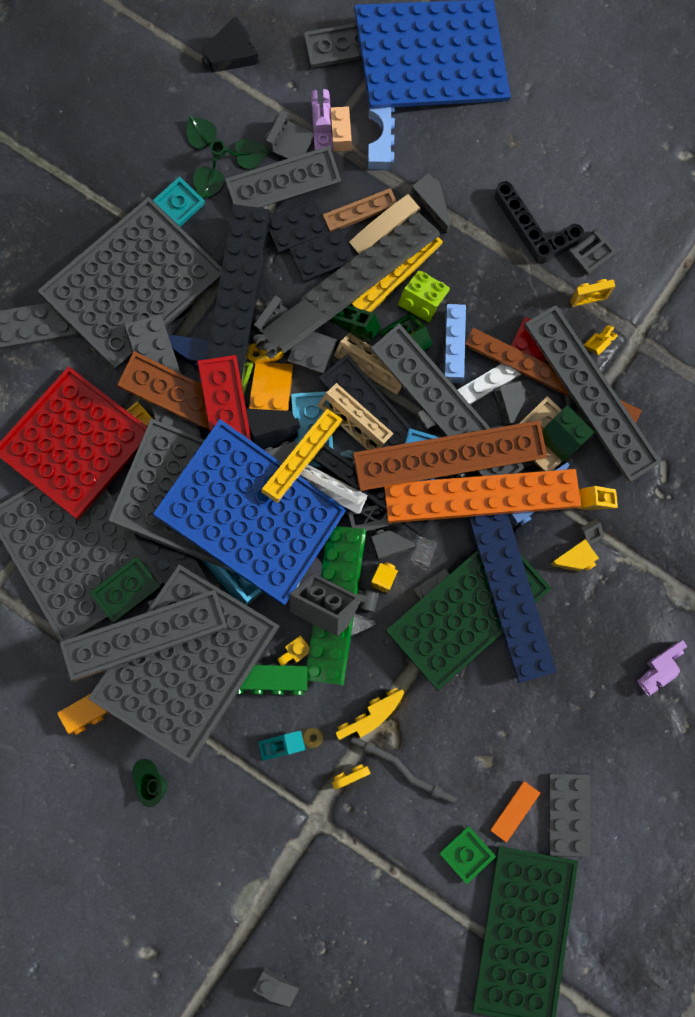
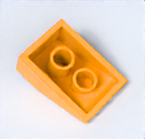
M274 362L255 364L249 409L289 411L293 364Z

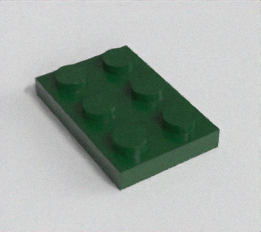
M136 556L93 589L90 594L115 624L159 590L161 586Z

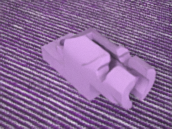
M323 89V107L320 108L317 90H313L311 92L315 150L330 146L333 151L329 91Z
M683 640L676 642L647 662L650 669L637 680L640 688L647 696L655 693L658 690L657 686L664 687L678 676L680 669L672 657L676 659L684 654L683 649L688 646Z

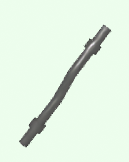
M353 735L350 743L364 749V752L370 755L372 753L392 763L410 784L431 793V796L436 799L441 798L454 804L455 796L443 791V788L437 785L433 786L414 777L398 757L376 747V744L370 741L366 742Z

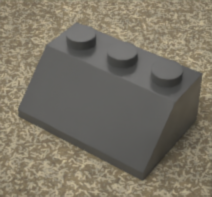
M313 573L290 593V612L335 636H339L349 626L360 604L361 597Z

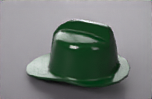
M138 760L133 766L132 777L139 801L146 807H154L166 794V779L159 774L156 765L151 760Z

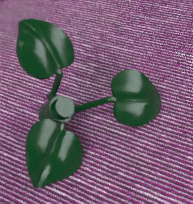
M190 116L187 122L189 143L198 150L204 149L208 145L213 156L212 169L208 166L200 167L193 176L196 191L202 198L211 197L222 189L224 175L215 170L217 159L223 158L226 152L237 156V163L244 169L256 168L268 153V149L263 144L251 139L238 141L235 145L237 152L235 153L228 147H225L223 141L215 140L217 130L212 122Z

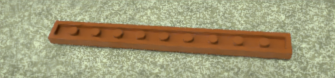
M472 328L465 343L466 347L572 399L549 364ZM620 400L634 422L637 423L642 410Z

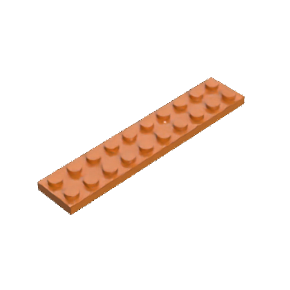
M576 469L414 481L384 487L388 523L581 507Z

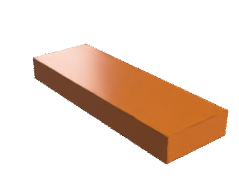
M523 781L490 831L505 842H508L540 795V792Z

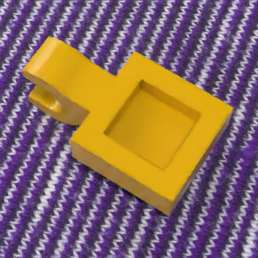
M607 325L600 334L595 333L584 344L586 350L600 355L611 344V341L618 336L616 333L611 332L614 330V327Z
M300 635L285 647L288 652L277 659L281 666H284L292 659L298 663L309 654L310 647Z

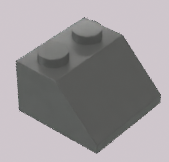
M313 331L292 347L288 362L324 374L327 371L337 339Z

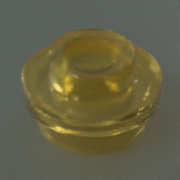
M310 728L304 733L303 740L308 747L316 748L321 745L323 735L320 730ZM311 734L317 736L315 742L310 741L309 737Z

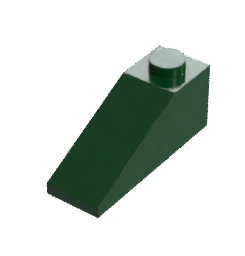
M349 305L329 320L354 336L368 341H372L381 328L375 313Z

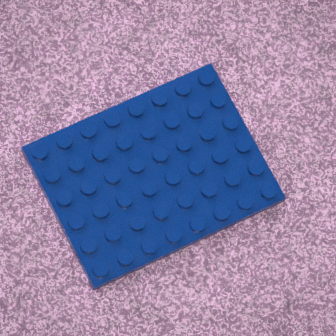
M494 0L361 4L354 6L369 108L510 100L511 94Z
M219 419L152 515L284 606L290 598V593L296 589L347 509L300 475L278 503L270 499L261 491L282 463Z

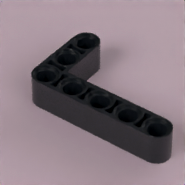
M502 181L498 184L495 199L537 263H546L564 253L570 247L579 244L584 234V229L581 225L571 224L547 238L513 185L508 181ZM500 191H506L508 194H502ZM511 205H514V206H516L518 209H516V210H515V209H511L510 206H511ZM520 220L526 221L527 224H526V225L521 224V223H520ZM570 233H576L578 237H573ZM534 235L537 239L533 240L529 236ZM555 242H560L562 246H557ZM539 250H544L547 254L542 255L539 253Z

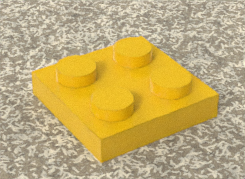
M607 279L597 281L596 284L589 285V283L579 285L570 300L571 306L576 307L608 299L615 288L614 280L607 281Z

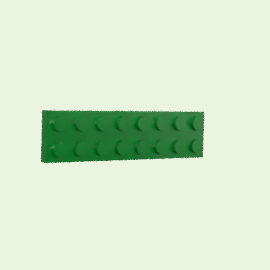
M335 527L325 544L320 576L356 595L366 537L365 529ZM353 618L349 626L339 636H335L313 624L307 662L308 681L344 686Z

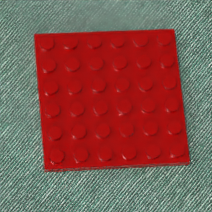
M68 366L0 441V458L75 519L79 520L135 456L147 426Z

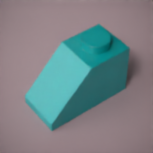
M301 730L258 741L262 761L306 750Z

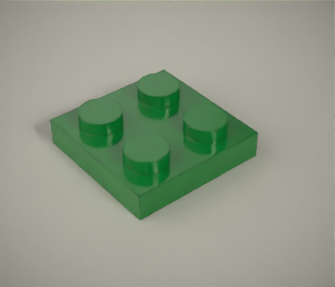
M469 826L439 852L466 884L496 857Z

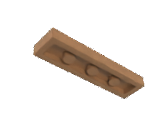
M391 188L327 212L323 214V218L329 232L381 214L397 201Z

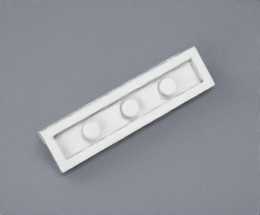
M307 465L300 474L302 478L340 505L357 514L361 513L368 495L310 465Z

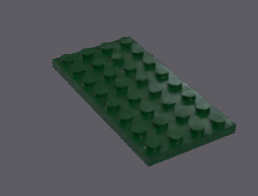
M478 550L385 631L437 691L503 633ZM520 553L535 603H537L552 588Z
M498 846L472 1009L473 1013L493 1017H556L578 868L577 860Z

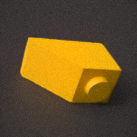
M599 486L579 489L581 507L577 509L601 510L618 508L616 489Z
M584 540L553 561L551 565L579 572L585 568L588 571L596 566L595 561L599 558L588 542Z
M380 563L370 586L388 594L398 570H395V566L390 563Z

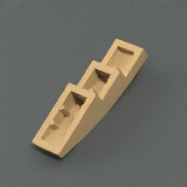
M407 194L358 233L350 241V244L358 253L366 251L367 248L380 241L383 236L393 231L396 226L401 225L411 215L415 214L420 207Z

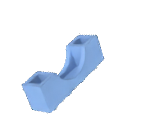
M395 107L369 108V119L375 121L381 127L383 133L377 141L369 144L368 169L390 170V163H394V152H391V146H394V135H391V129H394L395 118H391V112L395 111Z
M447 304L445 310L446 341L443 374L451 383L462 384L464 379L466 305Z

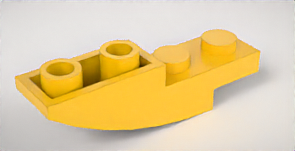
M395 688L386 693L388 697L382 700L378 697L370 701V706L367 707L370 715L367 716L364 713L355 718V723L349 725L347 722L337 727L339 730L336 732L338 739L340 740L357 731L361 738L377 728L399 704L404 694L403 689L398 691Z

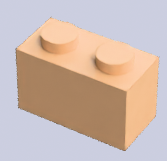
M349 106L332 107L333 152L351 151Z

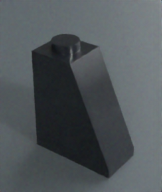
M236 16L202 49V62L207 68L210 67L213 72L259 63L258 52L254 46L251 47L252 45L248 38L250 36Z
M246 408L251 441L263 450L272 447V449L277 448L283 442H291L298 438L300 422L298 418L294 417L292 411Z

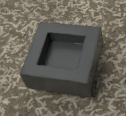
M598 519L581 527L583 539L589 545L605 537L601 522Z

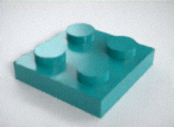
M180 176L153 200L179 227L206 204L205 200Z

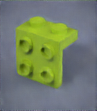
M418 271L404 288L397 305L430 323L439 304L448 294L450 288L427 273Z

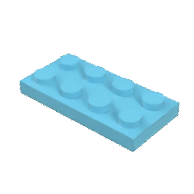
M327 391L291 394L293 415L300 422L298 438L294 439L297 445L324 413L317 405ZM326 400L325 404L330 407V402ZM331 435L325 444L333 449V438ZM313 460L308 464L314 468L322 467Z

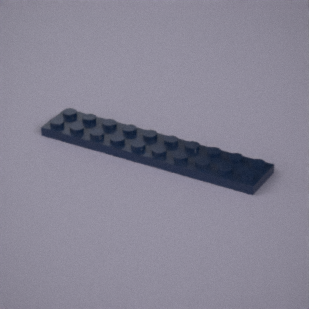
M508 514L468 517L517 682L521 683L556 673L557 671Z

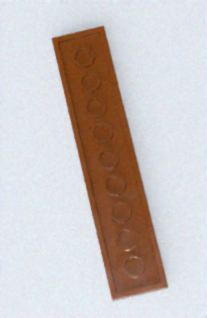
M540 420L352 453L359 491L547 458Z

